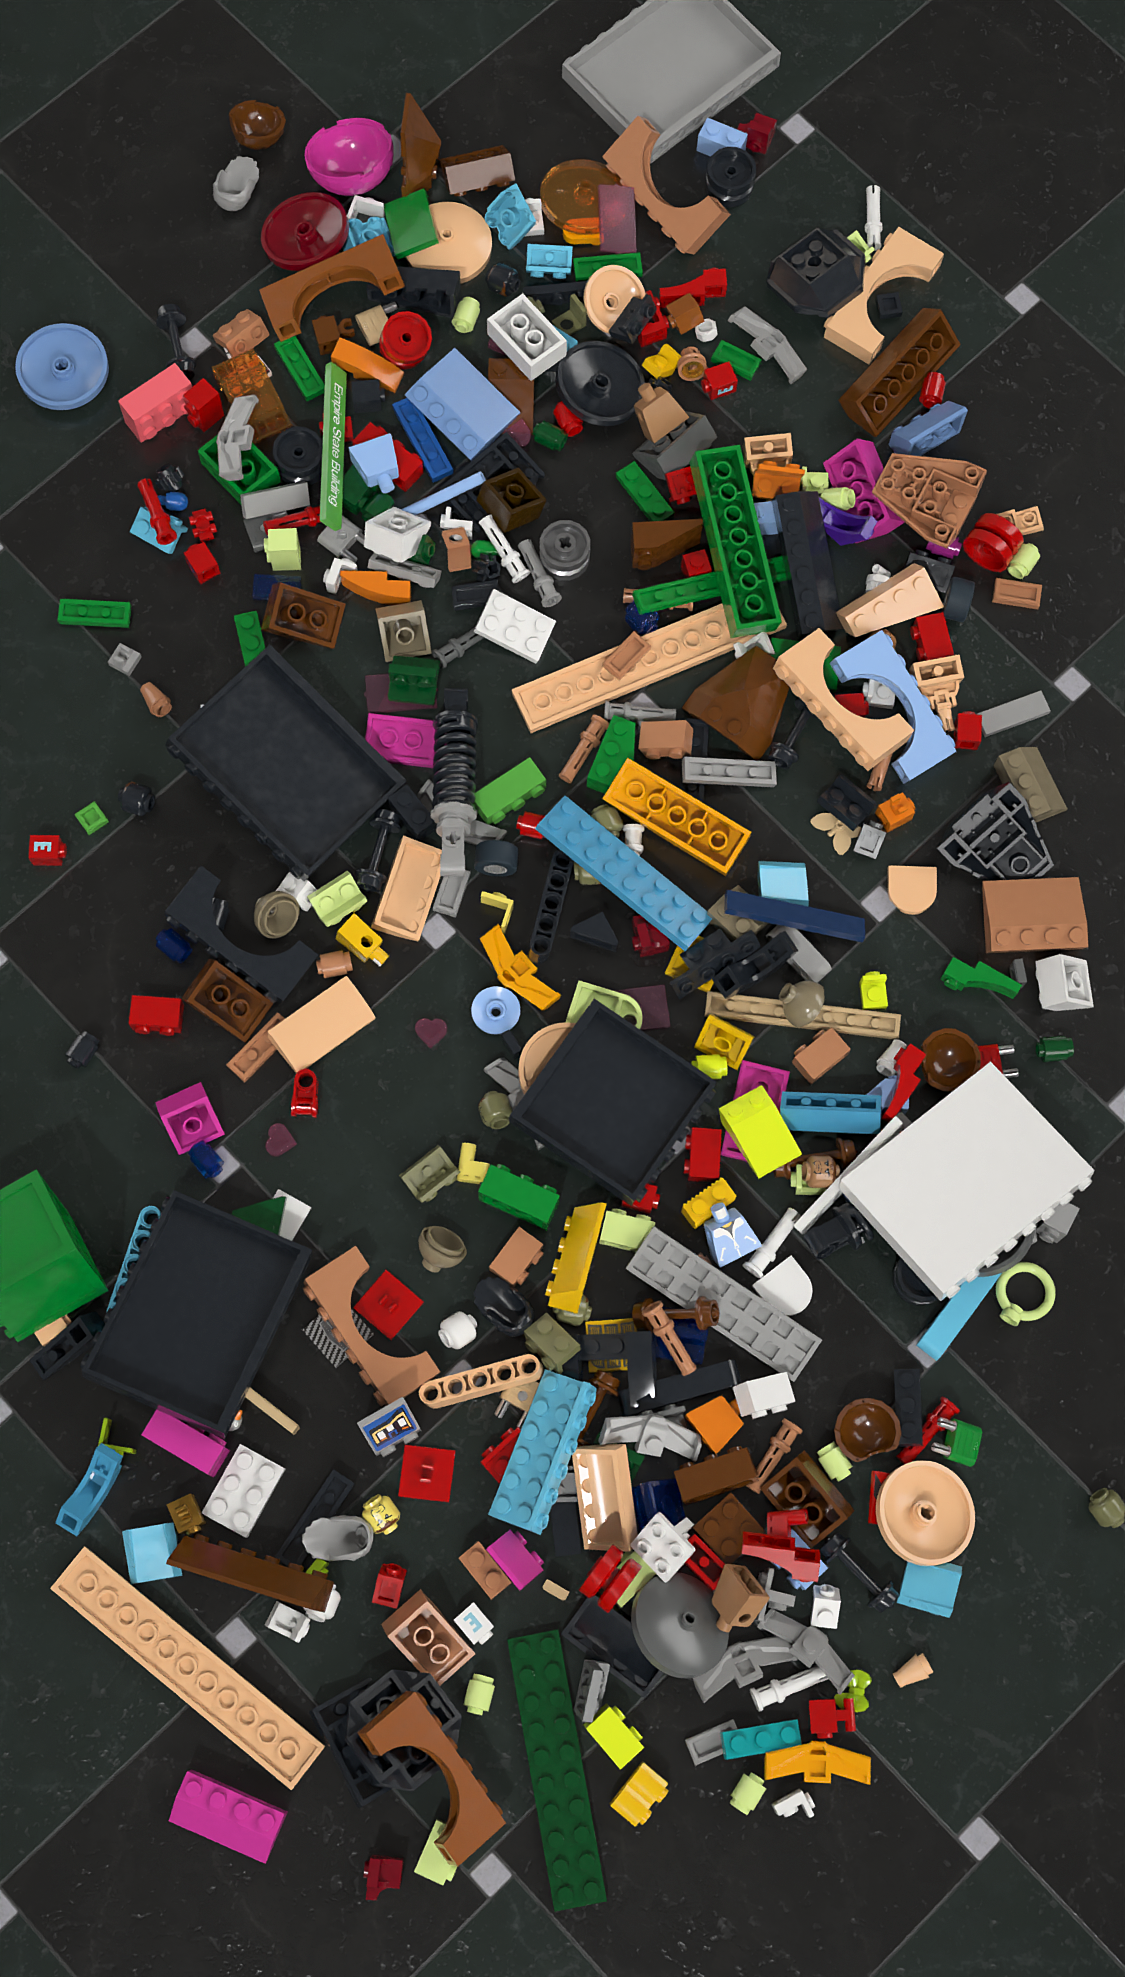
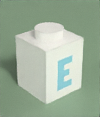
M474 1602L454 1619L473 1644L479 1641L482 1645L493 1635L490 1630L494 1626Z

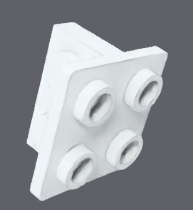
M658 1512L630 1546L666 1583L695 1552V1548L687 1540L690 1537L687 1532L694 1524L686 1517L673 1526L661 1512Z

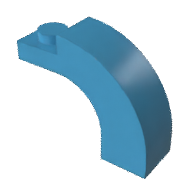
M102 1443L96 1448L84 1478L61 1507L56 1524L75 1536L80 1534L112 1488L122 1467L120 1465L122 1455Z

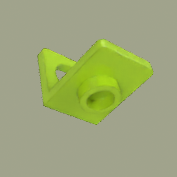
M104 1418L99 1445L102 1443L122 1456L124 1452L136 1454L137 1450L107 1444L112 1420Z

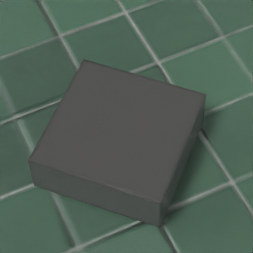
M1023 958L1015 959L1009 966L1010 976L1012 980L1022 985L1021 988H1023L1027 983Z

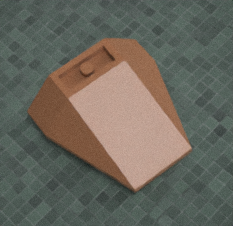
M892 453L872 490V494L925 540L947 549L956 540L971 511L987 470L967 461Z

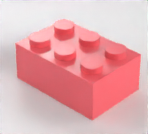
M176 363L118 400L125 423L141 443L146 439L153 438L164 427L171 426L182 415L188 414L184 408L183 394L192 388V384Z

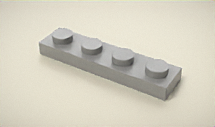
M684 757L682 759L683 783L775 787L777 785L775 762Z

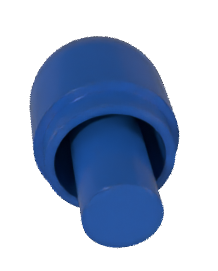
M167 492L166 496L157 495L161 505H165L166 509L182 511L188 506V498L181 492Z

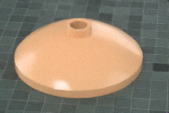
M608 265L595 271L588 279L584 289V306L592 323L601 331L610 334L609 329L633 297L643 299L646 294L641 281L632 271L622 266ZM606 300L610 301V307L607 305Z

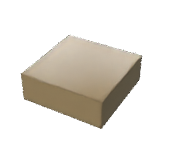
M548 1579L542 1587L543 1590L562 1601L566 1600L569 1591Z

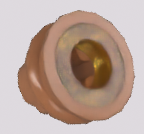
M696 347L683 349L680 353L682 357L677 363L679 376L687 381L699 380L703 377L704 370L707 369L705 357L700 354Z

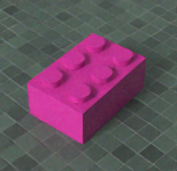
M159 1410L155 1411L141 1434L212 1477H215L230 1450L225 1448L227 1442L210 1433L207 1437L203 1435L204 1430L188 1423L185 1424L181 1420Z

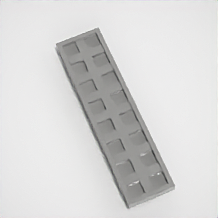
M653 1226L626 1266L627 1270L685 1309L695 1308L696 1300L700 1296L716 1300L720 1313L719 1322L716 1326L711 1327L778 1372H787L788 1378L793 1382L822 1341L821 1338L655 1226Z

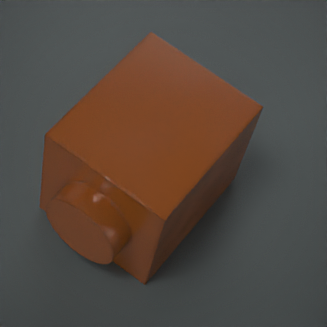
M690 293L666 306L669 313L667 316L669 325L672 329L676 327L681 335L705 322L698 303Z

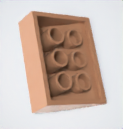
M1079 877L982 881L986 953L1077 950L1088 947L1087 920Z

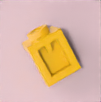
M664 344L659 353L646 358L642 366L656 379L659 376L665 378L673 374L678 360L682 356L669 344Z

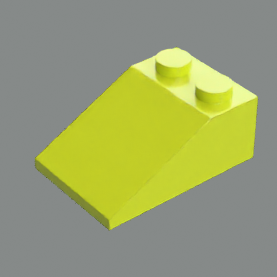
M762 1085L719 1108L721 1123L758 1178L802 1155L778 1109Z

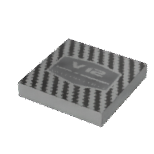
M351 1309L354 1324L362 1338L367 1341L374 1333ZM318 1315L303 1331L332 1365L337 1368L348 1358L345 1353L348 1349L343 1341L338 1343L331 1332L333 1326L329 1320L324 1322L321 1316Z

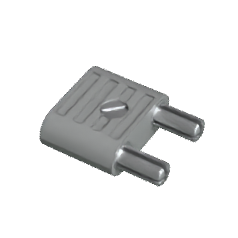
M342 515L341 529L334 531L327 526L319 535L317 541L337 557H343L355 563L357 557L348 550L357 540L364 545L365 536L359 527Z

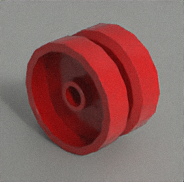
M410 311L398 312L392 315L383 327L379 339L380 353L385 360L394 364L399 369H412L423 361L430 349L432 342L431 328L427 321L419 314Z
M985 513L980 516L974 526V530L970 531L965 538L963 548L967 555L978 565L994 572H1002L1006 570L1012 561L1013 555L1017 554L1023 545L1024 539L1019 529L1009 520L993 513Z
M612 1544L603 1557H599L588 1572V1578L579 1589L586 1597L592 1598L602 1587L605 1591L598 1599L597 1605L607 1613L610 1612L642 1568L639 1563L631 1558L625 1562L621 1569H618L616 1566L623 1558V1551L614 1544Z

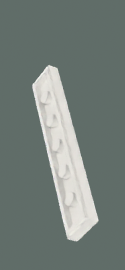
M895 1116L793 1225L801 1234H805L842 1194V1191L839 1189L841 1179L896 1137L904 1128L902 1121Z

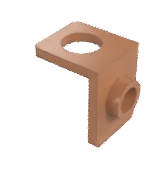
M460 527L442 531V536L448 549L449 571L453 572L471 568V544L465 528ZM457 534L462 536V539L459 541H452L449 539V537L451 535Z

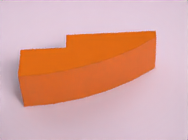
M339 338L331 355V361L339 368L353 373L354 378L361 381L379 379L380 388L396 393L404 376V371L368 349L343 338Z
M340 571L342 585L364 598L391 606L411 602L410 581L388 580L387 572Z

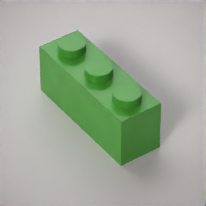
M529 757L474 793L476 800L473 805L486 824L499 823L509 811H516L523 807L525 801L529 798L540 796L545 791L546 778Z

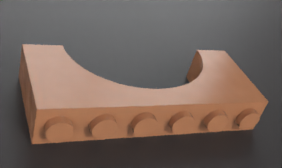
M637 116L602 156L607 162L606 167L612 173L619 175L621 178L620 183L626 189L633 191L635 194L633 196L634 199L641 206H646L649 210L647 214L655 222L659 221L663 226L661 228L663 233L676 241V248L683 254L689 253L694 255L731 214L717 198L707 196L700 203L686 208L673 207L660 196L652 181L650 158L653 147L661 134L648 119Z
M354 1246L304 1280L305 1287L303 1290L310 1301L315 1299L319 1305L317 1309L319 1315L324 1322L329 1320L333 1326L331 1330L333 1336L338 1343L343 1341L348 1349L345 1351L347 1357L352 1364L357 1362L362 1370L359 1372L362 1380L366 1385L371 1383L376 1391L373 1395L382 1407L383 1405L391 1404L401 1397H407L424 1383L438 1376L440 1371L427 1351L408 1358L391 1357L371 1347L359 1334L351 1314V1294L359 1278L369 1270L370 1266L357 1247Z

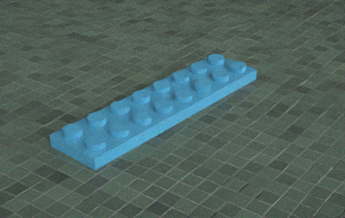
M564 796L536 826L535 829L682 950L686 951L711 922L712 918L707 915V911L567 796Z

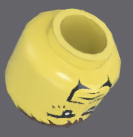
M378 1494L363 1505L362 1518L371 1525L373 1533L384 1532L387 1535L397 1528L396 1522L400 1518V1512L390 1497H381Z

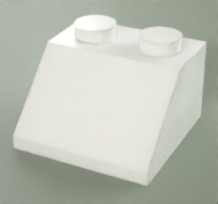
M393 507L365 522L364 547L376 554L387 556L395 562H404L416 554L422 535H426L431 522Z
M1059 954L1035 961L1037 969L1036 978L1040 990L1039 1000L1042 1008L1061 1011L1094 1007L1086 960Z

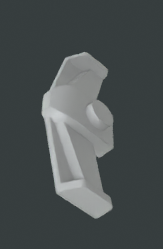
M746 306L730 316L728 319L730 323L734 322L756 338L750 346L765 361L774 356L788 376L790 384L797 381L806 372L807 368L779 329L774 328Z
M256 395L234 398L221 430L217 435L219 476L228 481L243 479L241 451L251 449L254 429L251 425L246 424L254 406L259 402Z
M428 779L418 792L417 797L431 813L433 809L432 801L434 797L432 790L434 785ZM474 820L470 824V834L464 837V841L477 845L486 840H503L507 831Z
M499 1058L486 1066L484 1072L510 1093L507 1097L512 1110H514L524 1096L519 1083L518 1069L507 1059ZM535 1140L538 1151L545 1147Z
M654 1414L605 1418L598 1440L600 1445L636 1442L634 1449L637 1453L661 1457L665 1447L695 1462L702 1445L699 1434L673 1423L663 1416Z
M773 1608L764 1616V1620L758 1624L757 1627L760 1630L763 1628L792 1643L793 1645L789 1652L810 1668L816 1662L837 1688L839 1695L855 1677L828 1644V1637L814 1626L806 1627Z
M778 1636L747 1642L739 1641L728 1646L721 1661L713 1669L699 1677L693 1678L703 1703L708 1701L710 1697L733 1679L741 1688L763 1678L760 1666L798 1660L789 1652L792 1647L791 1643Z

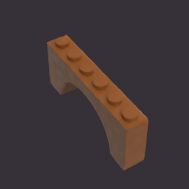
M383 234L259 289L272 326L281 342L301 333L300 321L307 305L318 294L336 284L348 281H365L377 286L384 296L405 287Z
M405 1691L357 1733L372 1755L382 1756L387 1751L396 1747L413 1746L428 1754L438 1764L448 1784L450 1811L445 1828L433 1843L449 1865L458 1867L506 1824L501 1816L503 1811L496 1802H491L488 1798L486 1786L479 1779H475L471 1773L473 1768L465 1758L459 1756L456 1751L458 1747L454 1740L449 1736H445L441 1730L443 1726L440 1720L434 1714L431 1715L427 1710L425 1698L419 1692Z

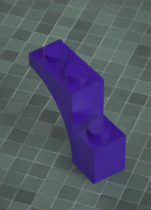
M819 497L825 532L840 546L866 541L873 535V529L878 522L873 516H858L844 512Z

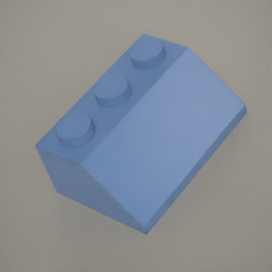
M951 401L941 405L936 404L925 415H917L908 425L897 427L891 433L889 446L895 454L921 456L960 433L968 410L966 407Z

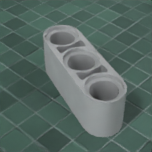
M777 925L766 937L770 942L780 932H787L799 950L787 962L805 981L818 983L832 970L827 960L796 928Z

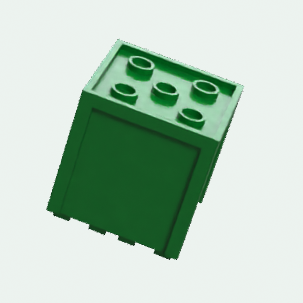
M37 1169L0 1190V1328L5 1326L7 1329L4 1332L9 1339L14 1337L19 1342L108 1291L70 1213Z

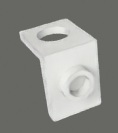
M355 195L347 215L348 220L356 218L358 212L383 218L385 216L384 203L375 201L370 197L364 198Z

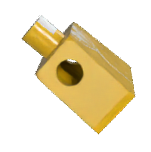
M353 914L338 930L335 939L364 963L371 958L377 965L382 966L389 958V955L380 948L383 940L356 914ZM367 942L370 944V947L366 948L361 943Z

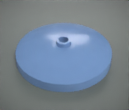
M64 323L43 327L29 336L18 352L15 366L16 375L24 393L36 404L53 410L74 409L91 401L104 387L109 372L108 358L100 340L83 327Z

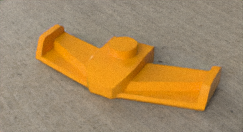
M499 924L480 938L498 974L497 978L505 988H511L541 1010L548 1009L560 999L561 995L558 992H555L532 976L537 971V968L522 951L514 956Z
M810 1741L807 1744L766 1752L764 1757V1780L803 1772V1782L831 1783V1773L871 1785V1757L827 1744L825 1741Z

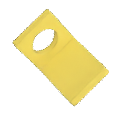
M482 891L481 903L506 910L501 925V930L505 933L513 911V900L507 899V896L498 892L490 894Z

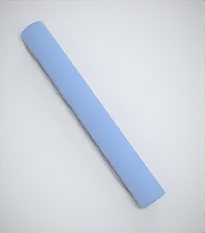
M480 471L401 510L416 516L486 481L485 477Z

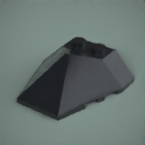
M1009 781L986 791L948 826L936 846L952 865L962 868L985 881L1039 879L1054 866L1026 799Z

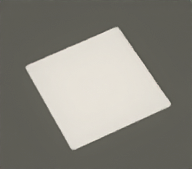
M278 1189L273 1199L280 1196L287 1197L279 1236L292 1241L311 1207Z

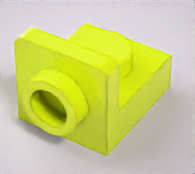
M874 971L862 976L859 982L862 1010L885 1009L888 1007L885 985L887 980L886 974L880 975V972Z

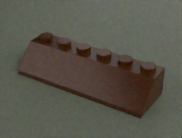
M922 308L838 400L847 416L872 436L877 437L922 388L923 379L930 372H936L961 345L942 310Z
M196 1533L193 1538L184 1536L166 1562L170 1566L323 1613L326 1611L334 1585L333 1581L327 1580L328 1574L316 1570L312 1571V1575L304 1573L303 1566L289 1562L288 1567L279 1565L280 1559L267 1555L262 1560L255 1557L257 1552L241 1548V1552H236L232 1550V1544L219 1540L217 1545L208 1543L209 1537Z

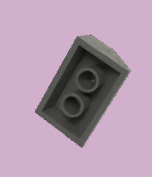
M685 411L689 416L687 420L656 443L647 439L632 453L633 456L655 477L666 480V473L680 470L690 465L689 462L695 451L707 450L717 438L705 415Z

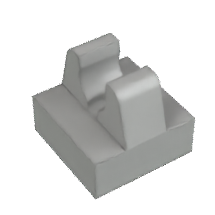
M120 643L109 659L108 664L130 676L141 659V655Z

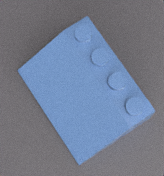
M456 348L426 372L405 394L407 399L470 461L487 449L521 413Z

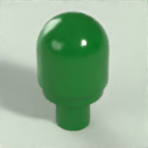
M477 540L471 545V554L475 558H480V553L500 556L490 541Z

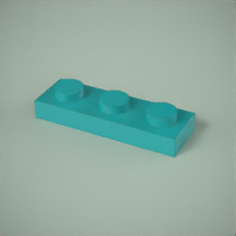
M798 1719L720 1732L725 1760L802 1745Z

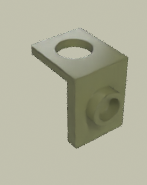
M572 294L570 296V310L552 320V324L569 336L586 326L587 317L584 303L575 294ZM568 319L573 322V327L565 330L560 326V323Z

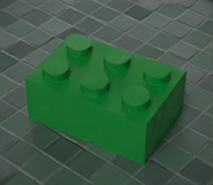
M217 435L198 450L201 464L240 505L241 494L273 488L281 482L278 469L253 443L250 450L241 451L243 479L228 481L219 476Z
M497 1164V1167L490 1165L478 1191L479 1200L547 1231L559 1205L560 1195L556 1194L557 1190L548 1185L540 1187L533 1184L534 1180L526 1175L520 1174L519 1177L510 1173L511 1169L501 1164Z

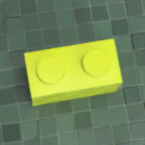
M606 1703L594 1714L593 1722H585L583 1726L621 1770L644 1748L639 1742L643 1737L633 1726L629 1729L622 1722L626 1717L616 1706L611 1709Z

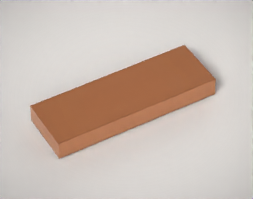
M278 1012L226 1064L243 1082H246L277 1050L268 1039V1031L285 1019Z

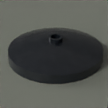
M601 341L583 342L570 348L566 352V356L561 359L555 377L556 388L564 405L578 418L599 426L618 425L633 417L636 413L634 405L642 399L638 388L645 384L639 365L627 352L613 344Z

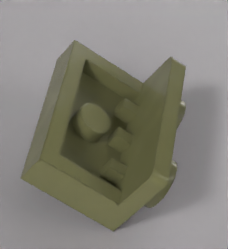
M437 1145L399 1176L415 1198L422 1203L432 1200L438 1194L437 1191L444 1185L452 1184L457 1179L460 1170L454 1166L443 1149Z
M545 1313L524 1331L527 1349L533 1355L537 1353L542 1358L543 1365L549 1371L554 1370L557 1374H561L563 1372L562 1365L581 1350L580 1345L548 1313Z

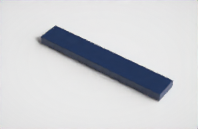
M727 890L725 893L724 914L863 942L865 939L864 918Z

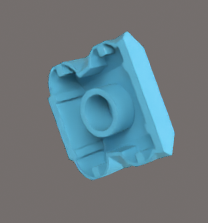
M516 183L502 191L489 205L488 211L485 214V222L491 228L497 227L499 240L503 245L507 246L508 250L516 246L536 223Z
M370 217L365 223L356 218L349 219V233L342 246L343 251L383 234L392 256H395L385 218Z
M758 861L757 878L760 897L809 906L805 863Z
M174 1523L122 1531L131 1584L182 1576L180 1568L166 1564L167 1559L177 1547L178 1533L174 1528Z
M907 1561L897 1603L950 1618L962 1575V1566L947 1562L936 1566H920Z

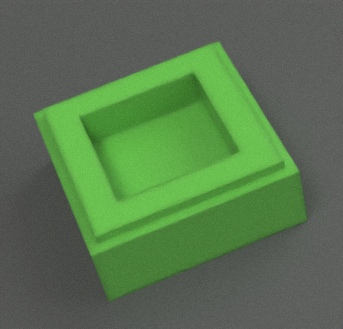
M95 801L74 814L88 835L109 822Z

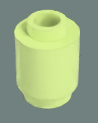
M464 297L459 302L454 314L452 324L461 333L473 330L480 313V304L474 298Z
M847 487L824 489L820 495L822 500L842 511L853 508L856 501L854 491Z
M1030 543L1023 544L1017 554L1013 555L1008 572L1018 579H1023L1024 576H1027L1040 558L1038 548Z
M835 1442L830 1443L817 1452L820 1457L818 1460L831 1480L836 1478L839 1482L851 1474L849 1469L853 1466Z
M474 1674L473 1679L469 1680L463 1705L468 1706L467 1712L482 1715L483 1711L489 1712L495 1688L493 1686V1678Z
M752 1772L749 1776L743 1774L731 1794L733 1798L730 1804L748 1815L750 1810L753 1811L766 1790L762 1786L764 1780Z

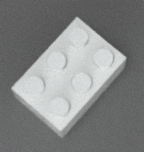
M524 294L518 296L487 319V334L530 381L566 356L567 340Z

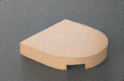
M888 866V897L901 912L911 915L919 914L932 905L937 893V867Z

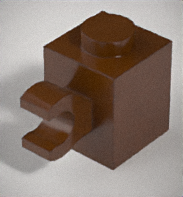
M334 315L321 316L316 320H312L320 356L333 353L339 338H352L355 336L354 329H345L348 326H352L351 318L343 319L338 326Z

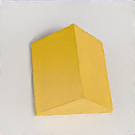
M710 1014L694 1048L707 1055L720 1054V1057L726 1056L727 1065L738 1070L754 1036Z

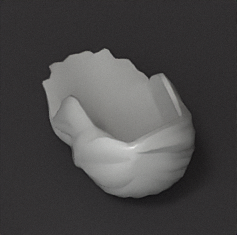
M237 156L235 160L230 161L225 171H219L216 181L213 183V197L221 208L227 211H238L248 203L259 179L257 162L253 161V158Z
M340 1515L331 1518H319L313 1521L309 1527H306V1532L302 1534V1543L305 1545L306 1551L311 1553L312 1558L326 1561H355L370 1551L373 1542V1529L365 1519L357 1516Z

